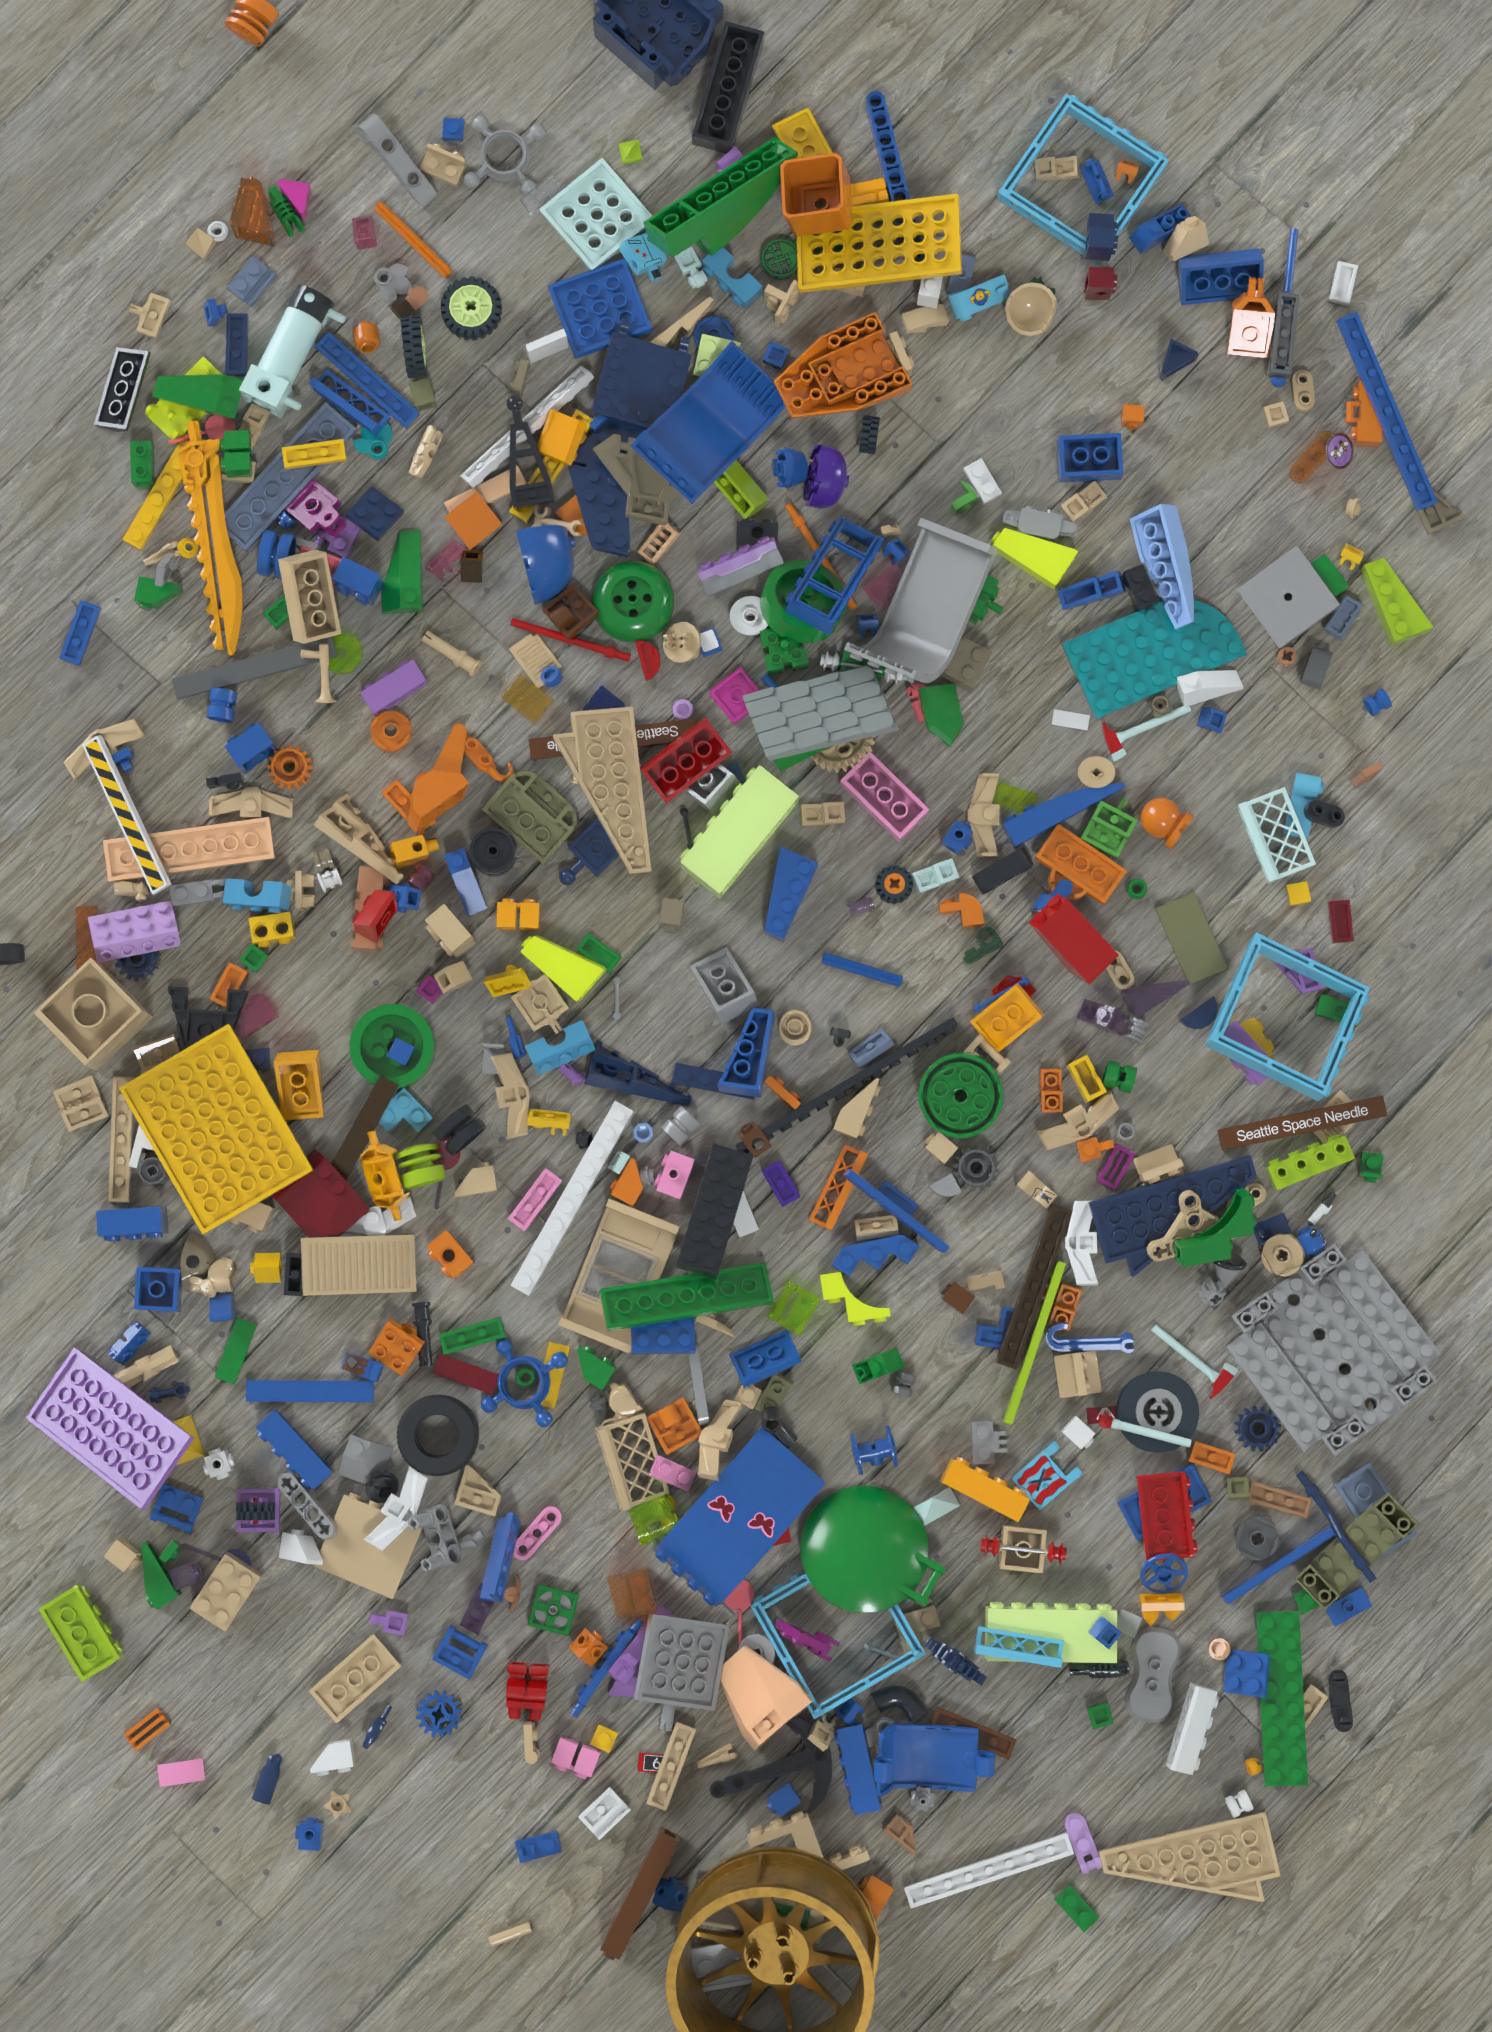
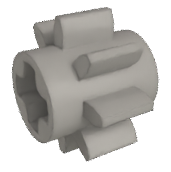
M1207 1280L1201 1285V1290L1198 1291V1294L1204 1305L1209 1303L1215 1306L1223 1301V1295L1226 1292L1220 1281L1215 1283L1214 1280Z

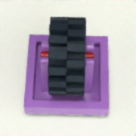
M237 1489L236 1532H280V1489Z

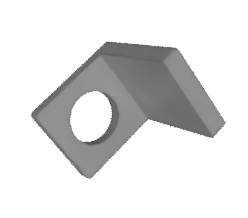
M483 1043L482 1073L498 1075L490 1057L505 1054V1046L503 1044Z

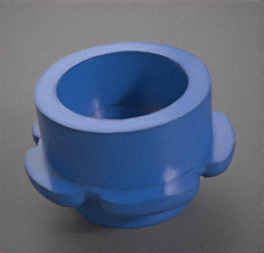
M284 511L281 515H278L280 519L278 523L286 530L295 528L294 525L297 520L289 513Z

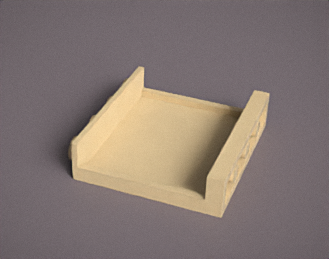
M350 1492V1495L344 1494L333 1519L338 1528L337 1535L333 1539H325L320 1550L323 1564H315L314 1567L394 1599L423 1527L411 1530L408 1526L381 1551L363 1539L387 1517L380 1512L382 1504L371 1500L369 1503L362 1501V1496Z

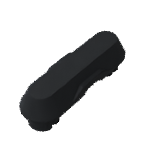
M1334 1670L1330 1673L1328 1679L1334 1725L1337 1730L1347 1732L1353 1726L1348 1678L1344 1671Z

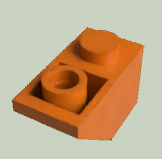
M631 1158L621 1170L623 1173L620 1179H614L610 1190H612L611 1195L634 1207L644 1189L636 1160Z

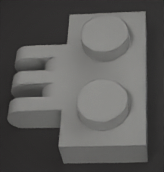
M993 1421L971 1422L973 1465L995 1464L994 1453L1009 1452V1448H1000V1444H1008V1439L1000 1440V1436H1007L1008 1431H993Z

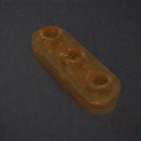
M1331 431L1320 433L1291 467L1289 475L1292 481L1301 484L1312 476L1327 458L1326 446L1323 444V441H1328L1335 433ZM1314 455L1316 461H1311L1310 456ZM1296 471H1302L1303 476H1298Z

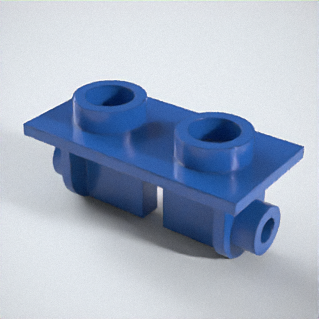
M1094 158L1086 161L1087 164L1079 167L1095 204L1114 197L1099 159L1094 160Z
M139 1322L132 1323L123 1334L127 1341L125 1342L119 1338L110 1348L111 1351L108 1354L114 1361L124 1365L125 1362L132 1358L134 1352L147 1341L151 1333L144 1329Z

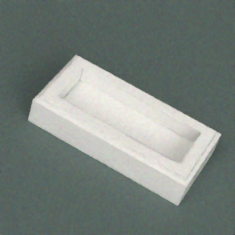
M1342 261L1337 262L1328 302L1349 306L1358 265Z

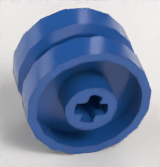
M265 530L258 551L257 574L269 577L274 571L276 578L282 579L278 559L295 555L296 536L284 533L279 539L276 531Z

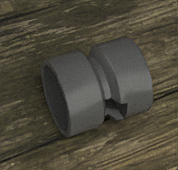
M146 1158L139 1166V1176L147 1184L160 1186L165 1184L170 1178L159 1158Z

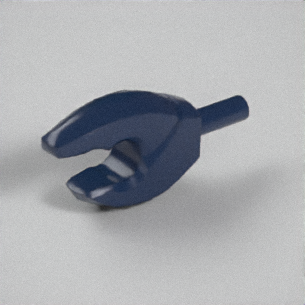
M387 1705L381 1717H376L369 1728L362 1745L365 1749H368L382 1733L387 1723L385 1719L392 1709L390 1705Z

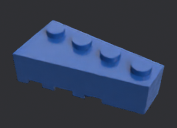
M781 846L764 934L784 942L818 868V863Z
M752 1008L743 1027L742 1034L734 1047L733 1054L725 1067L722 1078H720L717 1084L719 1092L761 1098L775 1021L773 1010Z

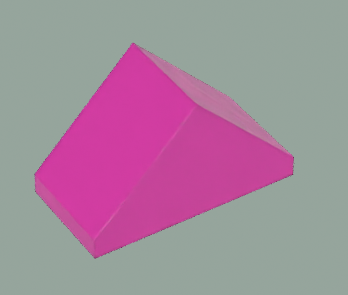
M278 180L277 183L280 190L286 195L302 220H305L311 196L309 183Z

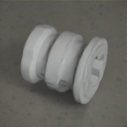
M1131 1018V1024L1126 1029L1128 1032L1123 1035V1038L1136 1044H1143L1141 1037L1145 1035L1144 1029L1147 1028L1148 1023L1137 1018Z

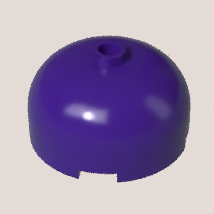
M816 444L809 456L813 460L809 463L807 477L804 482L803 500L808 501L805 505L807 507L824 509L833 506L841 498L844 488L848 486L849 475H847L845 458L837 449Z

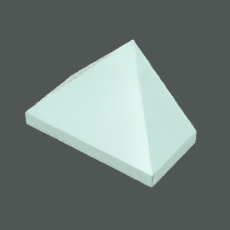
M948 1487L916 1505L913 1509L925 1526L959 1507L960 1504L951 1488Z

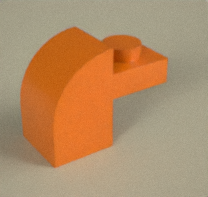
M959 893L958 902H955V899L943 900V904L938 906L939 915L960 913L962 929L984 925L982 907L978 900L969 894Z

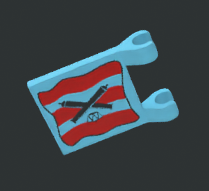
M1056 1441L1050 1443L1040 1454L1012 1477V1480L1021 1490L1027 1493L1026 1496L1039 1511L1082 1475V1471L1078 1467H1075L1065 1475L1052 1461L1050 1456L1059 1449Z

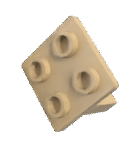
M793 280L787 293L770 284L764 290V304H766L768 309L776 312L774 326L779 328L781 323L785 324L789 317L788 311L790 306L794 307L799 298L798 281Z
M1172 1144L1133 1159L1143 1186L1184 1174L1181 1168L1184 1166L1181 1158H1177Z
M1096 1351L1054 1356L1060 1398L1083 1396L1102 1391Z

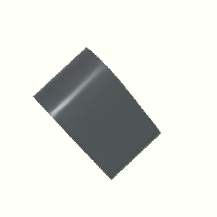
M1312 646L1300 683L1320 690L1333 652Z

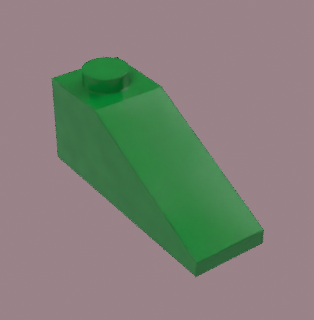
M149 1540L141 1543L145 1592L148 1595L145 1598L150 1607H155L157 1610L182 1594Z

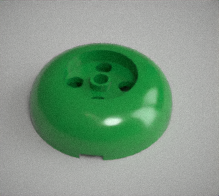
M628 560L614 564L602 573L594 586L592 604L599 611L598 617L595 620L606 634L622 642L647 641L654 638L668 625L674 611V593L669 580L658 568L647 562ZM635 581L636 587L630 589L627 586L628 582ZM648 594L652 597V600L644 602L643 596ZM620 596L622 597V602L616 604L613 599ZM631 596L632 598L634 596L637 598L634 602L629 601ZM630 610H636L638 615L630 617L629 612Z

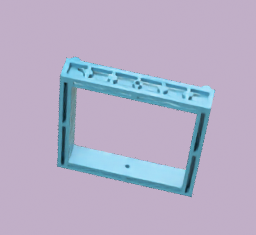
M1066 93L999 190L997 200L1085 257L1086 238L1014 191L1064 117L1069 114L1151 168L1115 221L1117 222L1116 235H1118V238L1166 169L1169 160L1161 151H1155L1150 148L1149 144L1144 140H1138L1133 137L1129 130L1119 128L1112 119L1102 117L1095 108L1085 106L1078 97L1070 96ZM1091 260L1098 266L1102 263V261Z
M1256 932L1247 945L1204 1046L1319 1102L1324 1096L1328 1097L1332 1090L1331 1080L1332 1078L1335 1079L1339 1073V1061H1342L1346 1056V1044L1351 1042L1355 1034L1352 1030L1362 1017L1360 1010L1366 1006L1370 996L1367 994L1370 987ZM1258 953L1351 998L1317 1080L1223 1035Z
M801 1572L789 1578L790 1583L785 1586L782 1583L771 1589L773 1593L766 1597L764 1594L759 1595L753 1599L754 1603L750 1605L789 1676L798 1682L813 1702L807 1707L814 1719L926 1654L897 1604L891 1607L889 1611L912 1650L823 1703L818 1704L766 1612L767 1608L809 1585L811 1582L807 1575H802Z

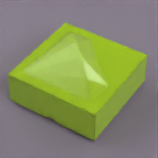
M639 140L619 143L623 165L643 161Z

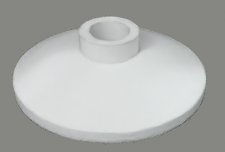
M746 596L734 603L730 610V622L737 632L752 636L759 634L760 631L768 627L760 609L761 598ZM749 616L755 617L753 621L747 620Z

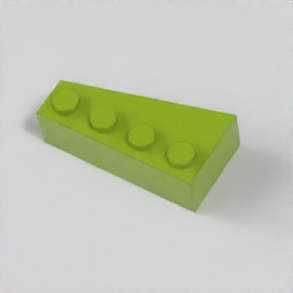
M1384 558L1365 564L1360 572L1390 647L1429 633L1433 629V625Z

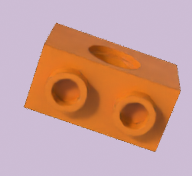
M445 1230L427 1245L430 1249L427 1253L435 1262L437 1260L440 1261L443 1265L441 1270L448 1278L452 1276L456 1279L475 1263L448 1230ZM447 1250H453L455 1253V1258L451 1262H447L444 1259V1253Z

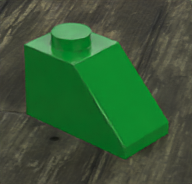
M139 576L134 601L141 609H158L183 592V588L180 584L166 582L162 587L155 586V579Z

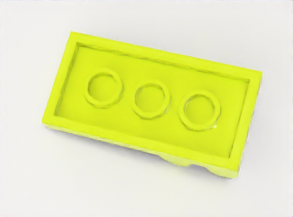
M202 357L185 375H214L222 373L206 358ZM161 399L155 405H148L145 410L147 418L171 440L182 437L184 433H188L187 423L189 421H200L207 414L206 412Z

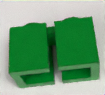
M249 430L224 431V439H220L221 451H225L224 458H221L222 471L226 472L227 478L252 477V458H250L252 451Z

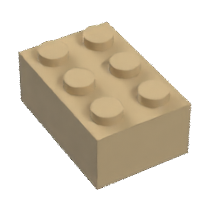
M445 904L425 919L428 924L425 928L436 942L441 940L439 944L450 958L454 955L458 959L476 944L472 935Z
M227 1552L189 1609L226 1632L264 1574L230 1552Z

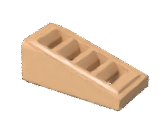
M668 521L666 525L659 524L637 552L654 565L675 542L681 532ZM664 529L671 533L670 537L663 532ZM660 535L666 540V542L663 543L657 538V536ZM653 541L661 547L659 550L651 544ZM647 548L655 553L654 557L646 551Z

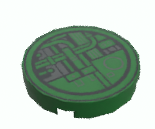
M784 238L773 239L762 249L760 256L761 267L768 276L784 280L796 274L798 271L797 245L791 240Z

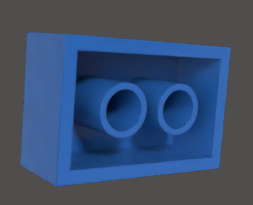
M1121 433L1058 437L1059 483L1121 480L1124 474Z
M161 1206L96 1211L98 1237L104 1238V1241H121L120 1237H125V1239L140 1240L142 1235H146V1238L154 1239L163 1238V1234H168L167 1208Z

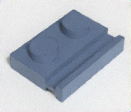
M252 256L227 286V289L252 307L277 275Z

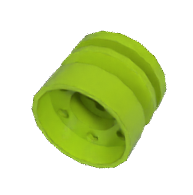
M437 1143L414 1145L395 1154L396 1160L406 1159L405 1162L398 1164V1168H408L409 1172L400 1176L404 1190L422 1187L447 1179L444 1166L433 1165V1161L441 1157L440 1153L430 1154V1152L439 1149Z

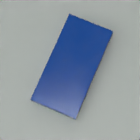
M1193 1463L1175 1471H1184L1190 1477L1191 1487L1187 1488L1188 1497H1192L1193 1510H1190V1513L1212 1502ZM1137 1491L1118 1501L1117 1504L1135 1539L1139 1540L1143 1538Z

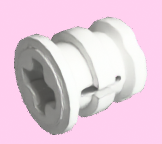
M336 867L333 868V871H324L325 874L322 875L316 873L324 893L327 888L331 887L333 889L337 884L343 885Z

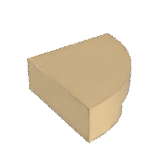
M897 524L892 527L885 525L880 528V535L886 536V538L902 533L900 526Z

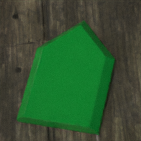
M955 684L918 689L927 730L933 735L936 734L943 740V743L951 747L964 725Z

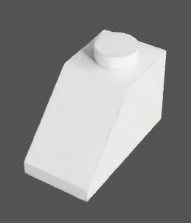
M292 1529L291 1533L282 1532L279 1558L305 1564H323L313 1536L304 1535V1530Z

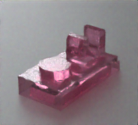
M453 540L425 569L434 574L439 580L444 581L445 578L442 576L441 570L446 569L449 573H452L453 569L448 564L458 560L462 556V551L465 547L460 542Z

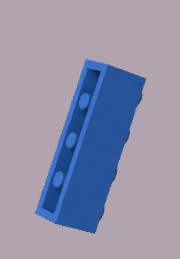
M277 1409L273 1410L256 1426L258 1429L257 1435L264 1442H270L273 1446L271 1450L279 1458L282 1456L287 1461L285 1464L292 1473L297 1472L302 1477L300 1481L307 1489L310 1487L313 1490L317 1489L335 1472Z
M864 1722L838 1727L834 1737L836 1745L840 1746L842 1752L839 1755L841 1767H845L846 1770L844 1783L846 1789L850 1788L851 1797L848 1798L850 1809L855 1811V1815L881 1810L883 1806L881 1797L876 1796L877 1782L874 1781V1766Z

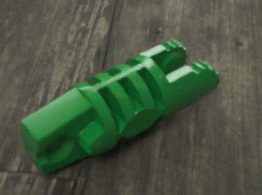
M276 186L270 188L268 195L271 201H269V204L289 238L294 236L290 225L292 222L299 232H304L305 227L286 195H282Z

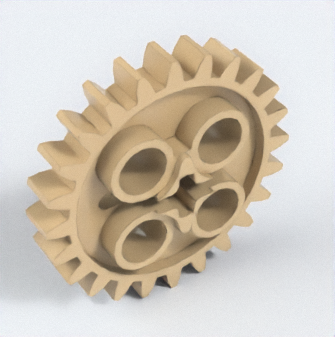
M875 736L830 746L811 757L816 765L819 764L821 769L826 767L828 772H831L834 768L835 772L838 773L840 768H843L844 772H846L848 766L855 769L854 763L857 762L861 765L860 759L868 758L866 752L873 751L870 745L875 744L872 739Z

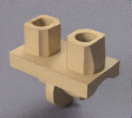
M295 871V888H293V881H287V884L292 886L290 902H293V894H295V909L297 911H304V908L315 907V895H304V887H315V876L304 874L302 871Z

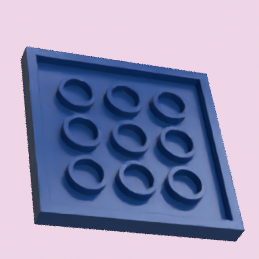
M625 258L548 285L549 293L575 359L608 348L612 332L619 333L622 319L631 321L627 336L637 338L653 332Z

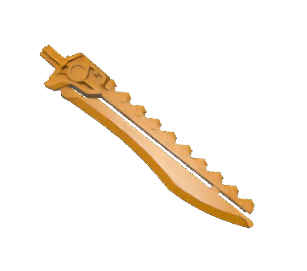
M189 421L187 428L190 442L179 449L178 456L183 484L185 485L184 489L187 494L192 495L187 506L190 511L195 512L190 523L193 528L198 529L193 541L196 545L201 546L196 558L200 563H204L200 576L203 580L207 581L203 594L206 598H210L206 611L214 617L209 626L211 631L217 634L212 645L215 649L224 650L225 644L221 618H223L227 651L230 656H234L242 621L243 589L242 579L233 555L225 520L220 468L221 458L216 454L220 450V440L218 438L215 440H202L199 421ZM205 485L222 609H219V601L203 489Z

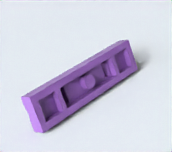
M661 1605L654 1613L675 1617ZM647 1623L607 1672L622 1686L628 1682L640 1667Z

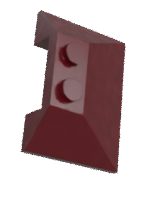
M314 1149L306 1156L314 1170L271 1196L309 1238L340 1237L370 1210L332 1164Z

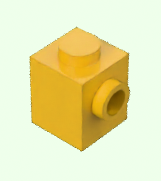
M255 1253L254 1262L250 1263V1273L254 1275L255 1283H281L283 1269L281 1253Z

